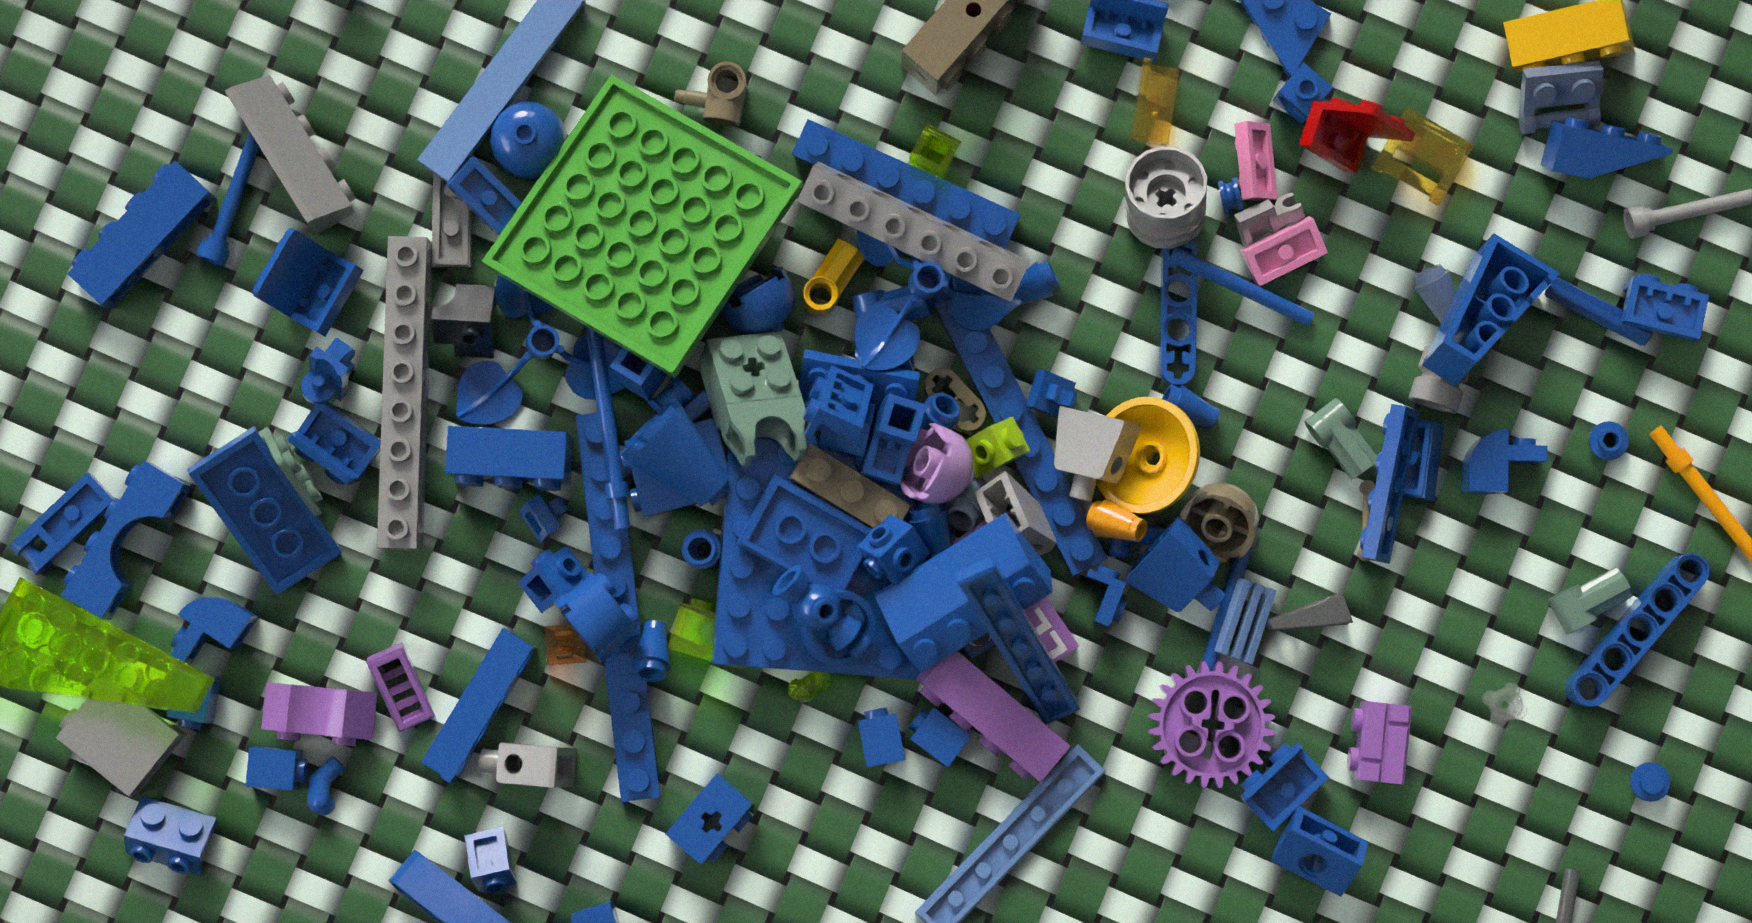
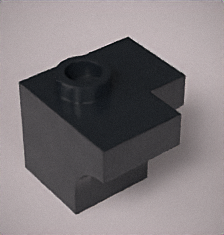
M456 284L453 299L445 305L433 307L431 323L434 343L454 344L455 357L494 359L495 328L498 312L495 286Z

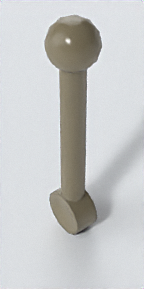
M1371 480L1363 481L1359 487L1361 494H1363L1362 531L1367 527L1370 514L1368 510V497L1370 492L1375 489V484ZM1359 548L1357 552L1359 559L1368 561L1369 559L1361 557L1362 550Z

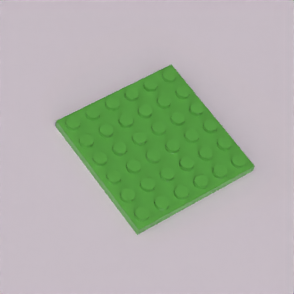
M611 74L562 144L555 158L551 160L485 255L482 263L486 268L676 378L802 191L804 185L796 177Z

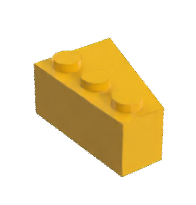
M1595 0L1503 22L1512 67L1516 72H1522L1523 69L1582 63L1585 60L1610 58L1635 51L1628 14L1623 0Z

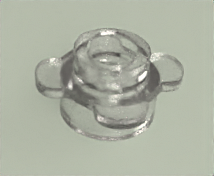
M1506 683L1503 689L1497 691L1487 690L1483 694L1482 701L1489 707L1492 725L1503 727L1506 721L1513 719L1522 720L1526 717L1527 707L1523 705L1522 698L1519 695L1520 689L1516 684ZM1503 701H1506L1508 703V707L1506 709L1502 708L1501 706Z

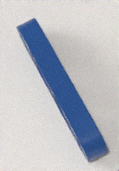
M1193 240L1183 245L1184 251H1189L1190 254L1198 257L1197 246ZM1163 248L1161 254L1159 371L1164 382L1178 387L1181 384L1185 385L1194 376L1196 369L1198 274L1191 272L1190 276L1181 273L1169 276L1168 269L1171 271L1176 270V264L1169 261L1171 257L1169 251H1173L1175 248ZM1180 281L1188 286L1190 294L1186 301L1179 303L1170 298L1168 288L1173 282ZM1173 320H1182L1188 325L1189 334L1186 339L1176 341L1169 336L1167 327ZM1166 345L1172 348L1189 346V353L1181 352V365L1187 366L1188 372H1183L1180 379L1174 378V372L1167 371V365L1174 363L1175 351L1167 353Z

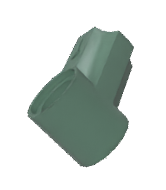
M1334 398L1304 421L1313 438L1321 447L1327 448L1351 480L1375 464L1377 455L1355 428L1357 424L1349 410L1337 398Z
M1616 567L1581 586L1577 584L1549 598L1548 602L1567 635L1597 620V615L1618 606L1633 596L1627 579Z

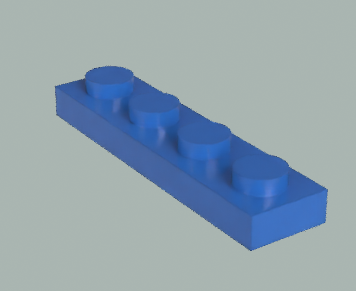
M1391 404L1390 413L1385 416L1383 422V434L1385 436L1383 449L1377 455L1375 462V471L1377 473L1375 489L1370 492L1368 497V510L1370 512L1368 524L1360 537L1361 557L1390 564L1420 414L1419 411L1407 406Z

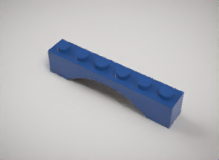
M807 119L792 152L795 158L813 166L819 161L1003 249L1007 248L1021 214L809 119Z

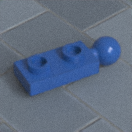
M471 157L446 184L498 237L522 204L476 157Z

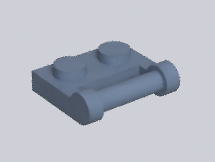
M1600 61L1523 69L1519 108L1521 134L1535 133L1536 129L1550 128L1552 120L1565 123L1567 116L1589 121L1588 127L1599 126L1601 122L1600 98L1603 68ZM1584 103L1583 109L1535 114V108Z

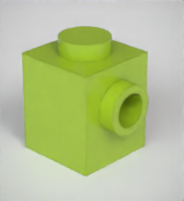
M1013 416L993 424L965 440L972 451L973 469L976 478L995 471L1030 452L1023 433Z

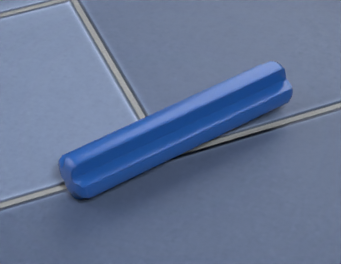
M1556 277L1545 289L1544 295L1547 298L1640 346H1645L1652 337V331L1621 324L1623 310L1559 277Z

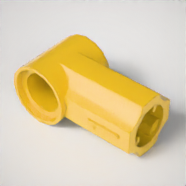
M837 239L814 276L806 283L803 290V305L810 314L825 316L834 310L840 296L865 260L856 247L848 242ZM824 288L830 293L831 300L824 305H817L811 301L809 294L813 289Z

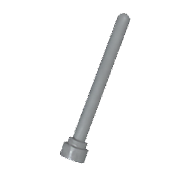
M1752 189L1653 211L1651 208H1644L1642 205L1626 208L1623 213L1624 226L1631 239L1647 236L1649 231L1655 229L1656 225L1751 205Z

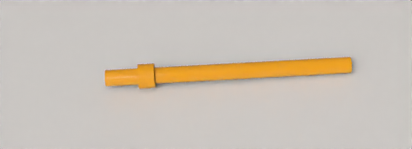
M1662 425L1657 427L1649 435L1668 458L1665 462L1675 474L1678 472L1681 474L1752 564V538L1691 463L1694 459L1684 447L1680 449Z

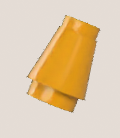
M1109 499L1103 502L1095 501L1091 505L1086 518L1087 528L1093 531L1096 537L1140 542L1147 531L1146 520L1141 519Z

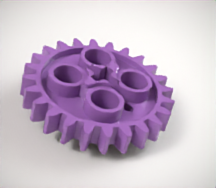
M1206 661L1200 662L1199 673H1195L1193 668L1187 665L1185 666L1186 678L1182 679L1176 673H1172L1171 678L1174 686L1172 688L1164 684L1159 686L1166 695L1164 699L1152 698V702L1160 708L1159 713H1151L1147 716L1151 720L1158 721V727L1147 731L1148 734L1159 735L1160 740L1152 746V750L1164 749L1166 753L1159 762L1165 764L1173 761L1175 764L1170 773L1173 776L1185 770V783L1190 784L1197 775L1199 776V783L1202 788H1206L1209 778H1213L1217 788H1222L1224 776H1227L1233 784H1237V771L1240 770L1243 774L1250 776L1252 774L1248 765L1250 762L1259 765L1264 763L1257 752L1259 750H1271V747L1263 742L1264 736L1275 735V731L1265 728V722L1275 719V715L1264 714L1263 708L1268 706L1271 700H1259L1257 698L1263 686L1258 685L1250 688L1248 686L1252 677L1250 673L1240 679L1236 678L1238 666H1232L1226 674L1223 673V664L1220 661L1216 662L1214 670L1211 672ZM1213 690H1217L1219 695L1214 720L1220 722L1221 726L1220 729L1212 731L1211 756L1209 759H1205L1204 749L1207 743L1208 729L1202 727V720L1210 718L1211 695ZM1192 691L1199 692L1204 698L1203 709L1196 714L1190 713L1184 704L1185 697ZM1232 696L1238 698L1243 705L1242 713L1236 719L1228 718L1223 711L1224 702ZM1192 730L1199 737V745L1195 751L1187 753L1181 749L1179 739L1183 732ZM1227 735L1236 739L1238 744L1237 752L1230 758L1223 757L1218 750L1219 741Z

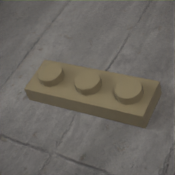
M812 444L808 445L803 460L798 462L789 477L792 481L871 529L878 526L890 514L903 520L911 506Z

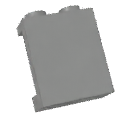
M105 676L103 680L98 677L85 691L84 696L87 699L78 710L73 708L61 720L59 727L62 730L56 736V739L128 797L138 796L187 734L176 725H170L121 686L119 684L120 680L115 676Z

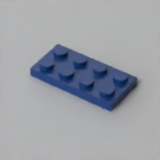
M255 426L187 469L192 480L276 595L342 553L340 546L321 519L312 514L279 468L267 443Z

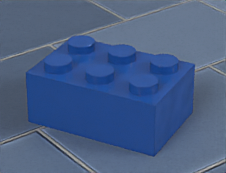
M448 426L445 473L455 478V483L466 487H483L484 480L494 481V485L504 489H522V482L534 483L533 487L538 488V490L561 491V484L571 485L574 439L567 432Z

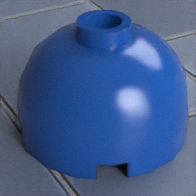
M523 101L510 105L498 115L492 126L490 145L494 158L505 172L518 179L536 180L540 178L551 160L555 158L568 136L562 120L552 109L540 103Z
M782 266L770 269L773 276L763 279L759 273L738 284L720 311L725 321L733 330L742 335L778 332L785 328L782 322L793 311L795 292Z

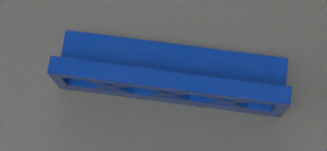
M502 628L421 763L441 774L440 777L447 782H457L538 648Z

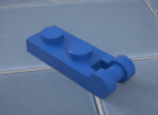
M87 472L24 530L9 547L17 556L22 555L29 562L28 568L38 576L48 569L64 550L106 512L108 506L115 498L91 473ZM39 537L48 545L42 552L34 546L35 541Z

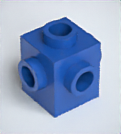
M891 514L873 528L868 536L857 546L866 559L863 565L868 572L879 580L884 577L895 584L901 582L930 553L914 527Z
M567 546L554 554L548 549L531 562L534 568L518 584L542 614L555 605L553 601L557 597L576 586L587 575V571Z

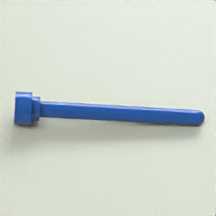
M250 131L211 235H207L205 241H200L195 255L204 261L225 267L230 251L227 250L229 242L226 239L260 149Z

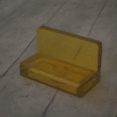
M1144 57L1140 65L1129 141L1168 146L1179 69L1151 65L1152 58Z

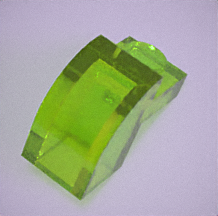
M926 124L909 156L910 161L908 164L945 180L959 153L962 142Z

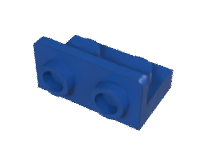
M1638 274L1637 277L1633 276L1624 284L1623 292L1627 294L1621 324L1692 342L1700 340L1709 295L1699 293L1697 287L1689 284L1678 283L1672 286L1660 283L1661 279L1650 274Z
M831 365L825 378L819 376L816 378L808 398L811 399L802 417V420L808 422L804 436L812 439L819 424H823L838 434H845L857 439L864 425L874 384Z

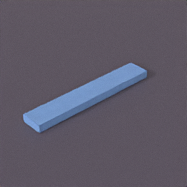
M537 0L417 159L419 164L448 183L470 159L491 131L498 115L509 107L584 7L586 0Z
M1077 744L914 913L924 923H960L1106 771Z

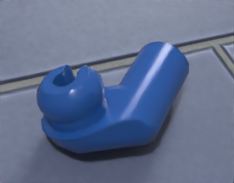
M333 755L308 780L307 805L312 812H317L320 816H326L333 811L335 801L330 796V784L346 769Z

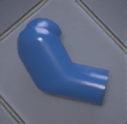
M1147 525L1146 534L1140 542L1109 538L1107 542L1110 544L1109 554L1115 558L1128 557L1130 555V545L1136 543L1151 545L1165 528Z

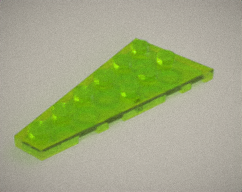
M19 577L0 612V688L196 714L215 680L214 677L22 577Z

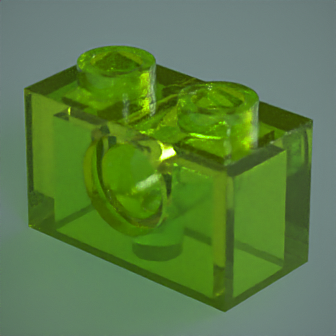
M691 598L690 605L681 603L668 648L712 661L713 644H708L704 640L703 629L707 624L715 622L716 613L712 612L714 605ZM726 665L743 671L745 669V666Z

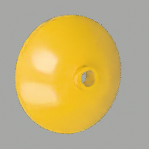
M1155 397L1130 399L1111 410L1106 415L1107 417L1141 425V430L1120 481L1115 484L1097 479L1096 485L1106 499L1133 513H1155L1172 506L1188 491L1199 466V438L1190 418L1176 405ZM1158 452L1160 454V460L1156 465H1154L1152 462V458L1154 454Z

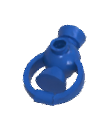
M794 565L778 579L772 593L786 602L793 601V615L800 625L801 638L807 651L821 663L830 666H845L856 661L859 662L874 645L876 621L870 605L861 596L848 590H833L825 584L818 583L808 585L809 578L801 565ZM840 599H849L860 608L864 616V635H860L847 651V655L828 657L816 646L813 632L826 630V638L834 651L841 650L855 638L861 627V621L849 615L841 616L842 606Z

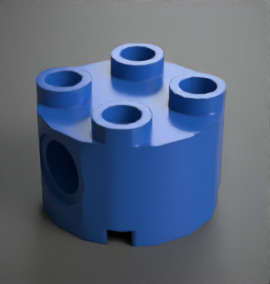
M589 572L576 586L561 594L553 603L560 610L566 606L561 611V614L589 649L592 648L594 652L597 651L595 656L601 662H604L623 643L639 633L636 627L642 622L628 604L623 603L619 606L612 596L617 593V590L603 573L599 572L594 576Z

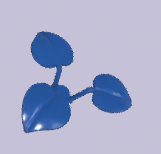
M856 230L859 251L869 263L877 267H883L895 259L898 265L913 270L908 281L912 296L899 314L889 306L876 305L865 310L856 322L854 340L860 364L865 370H890L900 366L912 357L920 342V330L916 324L905 320V317L919 298L929 299L942 289L948 297L954 298L951 310L955 319L971 330H985L993 327L1022 301L1017 291L1012 301L1009 302L956 276L953 277L954 290H952L948 286L949 283L945 280L944 272L938 264L933 262L920 264L919 261L912 262L903 259L902 256L910 254Z
M498 275L495 288L497 304L500 310L507 317L514 319L527 314L534 328L526 339L527 352L507 374H505L500 364L488 360L473 363L463 372L457 389V418L470 424L488 425L511 417L517 411L523 399L522 389L511 379L517 375L532 357L538 360H545L554 353H558L565 360L571 362L566 368L565 379L572 392L581 398L596 400L587 335L577 339L574 344L573 355L569 354L563 346L559 345V336L556 330L549 325H542L535 316V313L548 312L553 306ZM603 337L612 395L625 388L617 383L609 367L621 350L613 342Z

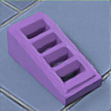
M403 642L367 658V665L399 733L435 717V713ZM398 658L400 659L402 664L387 671H381L380 666ZM401 674H407L408 679L388 687L386 681ZM413 687L414 694L395 702L394 695ZM420 702L422 708L401 716L399 710Z

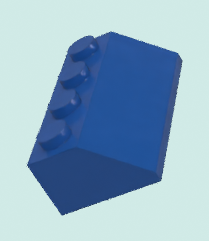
M1006 512L918 566L898 584L891 583L875 593V598L898 646L920 673L988 632L957 583L955 572L992 556L1023 610L1052 593L1051 570Z

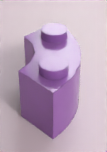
M266 682L261 729L277 731L276 739L300 741L302 733L333 736L332 744L356 746V739L372 740L377 693Z

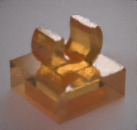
M571 625L545 626L547 665L587 663L586 644Z

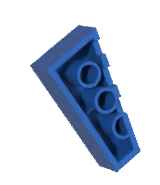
M1493 233L1472 257L1422 366L1456 386L1560 273Z

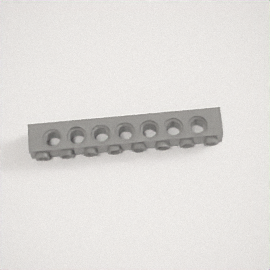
M388 236L377 548L382 550L423 551L433 269L431 267L432 242L427 237Z

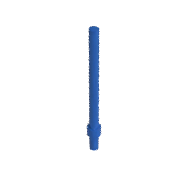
M586 326L608 484L604 485L606 500L611 501L615 531L630 529L626 498H629L630 495L628 481L623 480L603 336Z

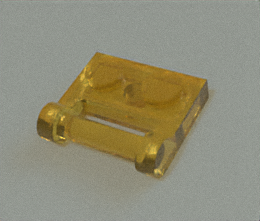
M1406 107L1400 118L1406 121L1405 126L1416 133L1414 140L1400 141L1387 139L1371 168L1380 174L1385 171L1429 196L1428 201L1439 206L1474 144ZM1395 150L1402 151L1442 174L1439 182L1435 183L1391 158Z

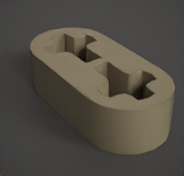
M938 368L930 372L926 377L924 385L926 395L928 397L935 395L932 391L935 387L934 378L938 377L940 380H944L948 377L951 380L949 390L955 395L954 399L956 401L959 400L966 408L974 405L978 409L975 413L977 422L973 424L968 420L962 423L959 420L955 427L963 432H973L979 429L984 423L986 411L978 397L950 369Z

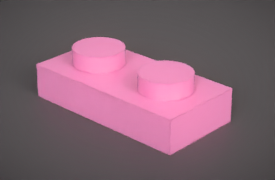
M1244 121L1234 124L1236 135L1235 148L1239 165V187L1242 200L1259 202L1267 199L1270 201L1277 200L1270 123Z
M1310 216L1241 249L1250 274L1257 286L1272 281L1328 253L1314 218Z

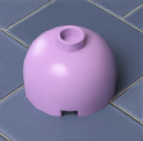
M931 423L929 424L932 427L930 430L927 431L922 428L919 430L916 443L910 447L905 467L909 466L906 480L901 479L900 485L904 494L910 498L924 503L939 504L952 501L970 485L974 476L973 456L968 443L961 435L946 427Z

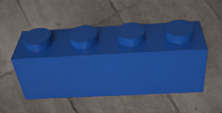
M175 160L170 166L165 164L159 168L152 177V182L154 183L144 193L139 192L135 194L126 204L125 209L127 211L117 222L113 220L105 225L98 235L100 240L90 250L84 249L71 263L73 268L67 274L100 305L109 310L120 301L216 199L210 191Z

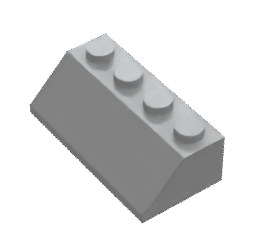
M268 75L225 90V93L315 236L355 213L350 202L355 200L356 197L344 179L339 182L335 180L330 169L336 165L324 146L317 150L309 137L316 133L304 114L296 117L289 105L294 103L295 100L284 82L276 85L272 77Z

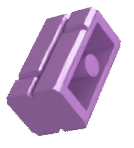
M1360 701V709H1353L1351 731L1357 732L1356 748L1350 747L1347 756V770L1353 771L1352 779L1404 785L1412 706Z

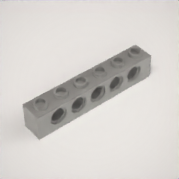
M819 161L813 165L797 202L924 262L936 263L942 270L1009 302L1012 301L1030 262Z

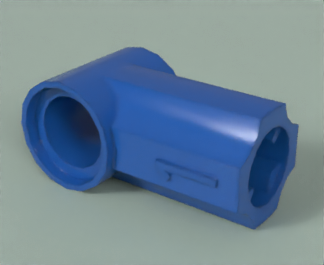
M909 286L888 292L876 290L853 296L852 301L856 319L858 320L865 310L876 305L889 306L899 314L912 296ZM919 298L905 317V320L913 321L933 316L931 298Z

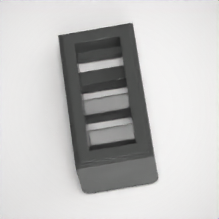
M1334 594L1269 618L1266 622V628L1287 630L1348 625L1353 623L1344 596Z

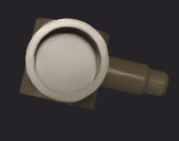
M728 61L716 64L708 74L707 93L694 90L675 91L674 100L676 102L704 108L702 118L704 121L722 126H740L748 87L745 73L739 65ZM725 76H731L738 81V86L734 91L724 93L717 88L719 80Z

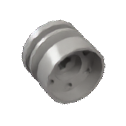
M1160 146L1146 150L1133 160L1126 173L1125 214L1130 231L1141 242L1154 248L1172 249L1186 245L1198 236L1206 217L1207 175L1202 163L1192 153L1178 147Z

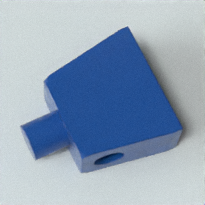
M1179 516L1134 561L1125 579L1133 587L1175 612H1181L1193 599H1196L1211 612L1225 596V593L1211 582L1220 564L1218 558Z

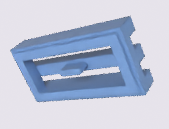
M1238 577L1214 651L1253 665L1276 590ZM1248 590H1250L1251 593L1245 611L1241 613ZM1236 626H1238L1239 629L1236 635L1233 648L1230 649V645L1235 633Z

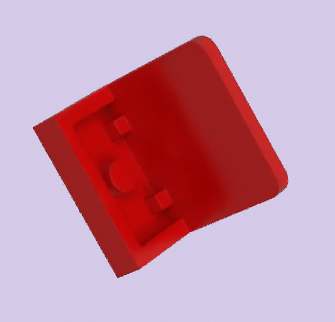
M1331 98L1330 102L1313 101L1299 145L1344 172L1357 173L1368 138L1413 141L1416 133L1405 126V120L1382 112L1383 106L1375 102L1362 100L1360 105H1355L1343 99Z

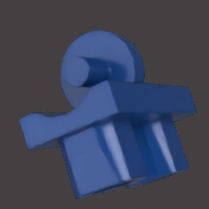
M335 338L326 351L316 346L310 354L309 373L304 376L301 382L303 397L310 403L320 405L330 401L333 396L342 401L348 393V377L354 370V364L351 360L355 356V350L338 338Z

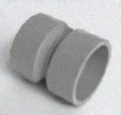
M1425 346L1418 368L1423 373L1422 376L1414 378L1408 399L1433 410L1455 414L1458 411L1463 395L1459 385L1467 382L1470 371L1456 386L1422 366L1430 349V346Z

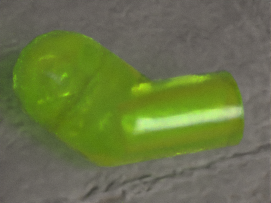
M811 672L801 680L793 679L788 686L790 697L800 702L812 701L829 687L831 673Z

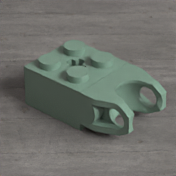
M781 331L707 339L698 367L717 429L721 430L724 442L737 457L739 463L743 467L752 466V458L755 456L754 440L761 437L771 438L779 442L794 461L803 460L807 444L806 437L804 436L805 421L802 420L806 408Z

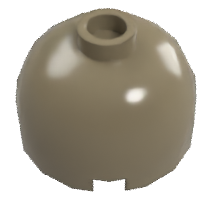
M1224 482L1207 484L1191 495L1180 513V517L1218 558L1219 563L1227 562L1229 558L1244 556L1257 537L1260 518L1256 504L1247 492L1236 485Z

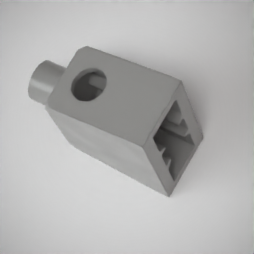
M1060 406L1054 466L1057 470L1074 474L1069 497L1092 502L1097 479L1117 484L1134 448L1141 425Z
M1006 471L974 492L987 524L1006 512L1039 556L1050 552L1055 546L1056 538L1041 505ZM1008 504L1013 506L1010 512L1006 510Z
M500 743L498 750H481L479 770L483 773H495L496 782L552 788L574 787L577 748Z

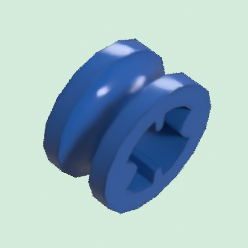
M1237 177L1232 178L1230 183H1224L1223 180L1218 181L1225 215L1230 214L1232 209H1238L1239 212L1243 211L1244 205Z

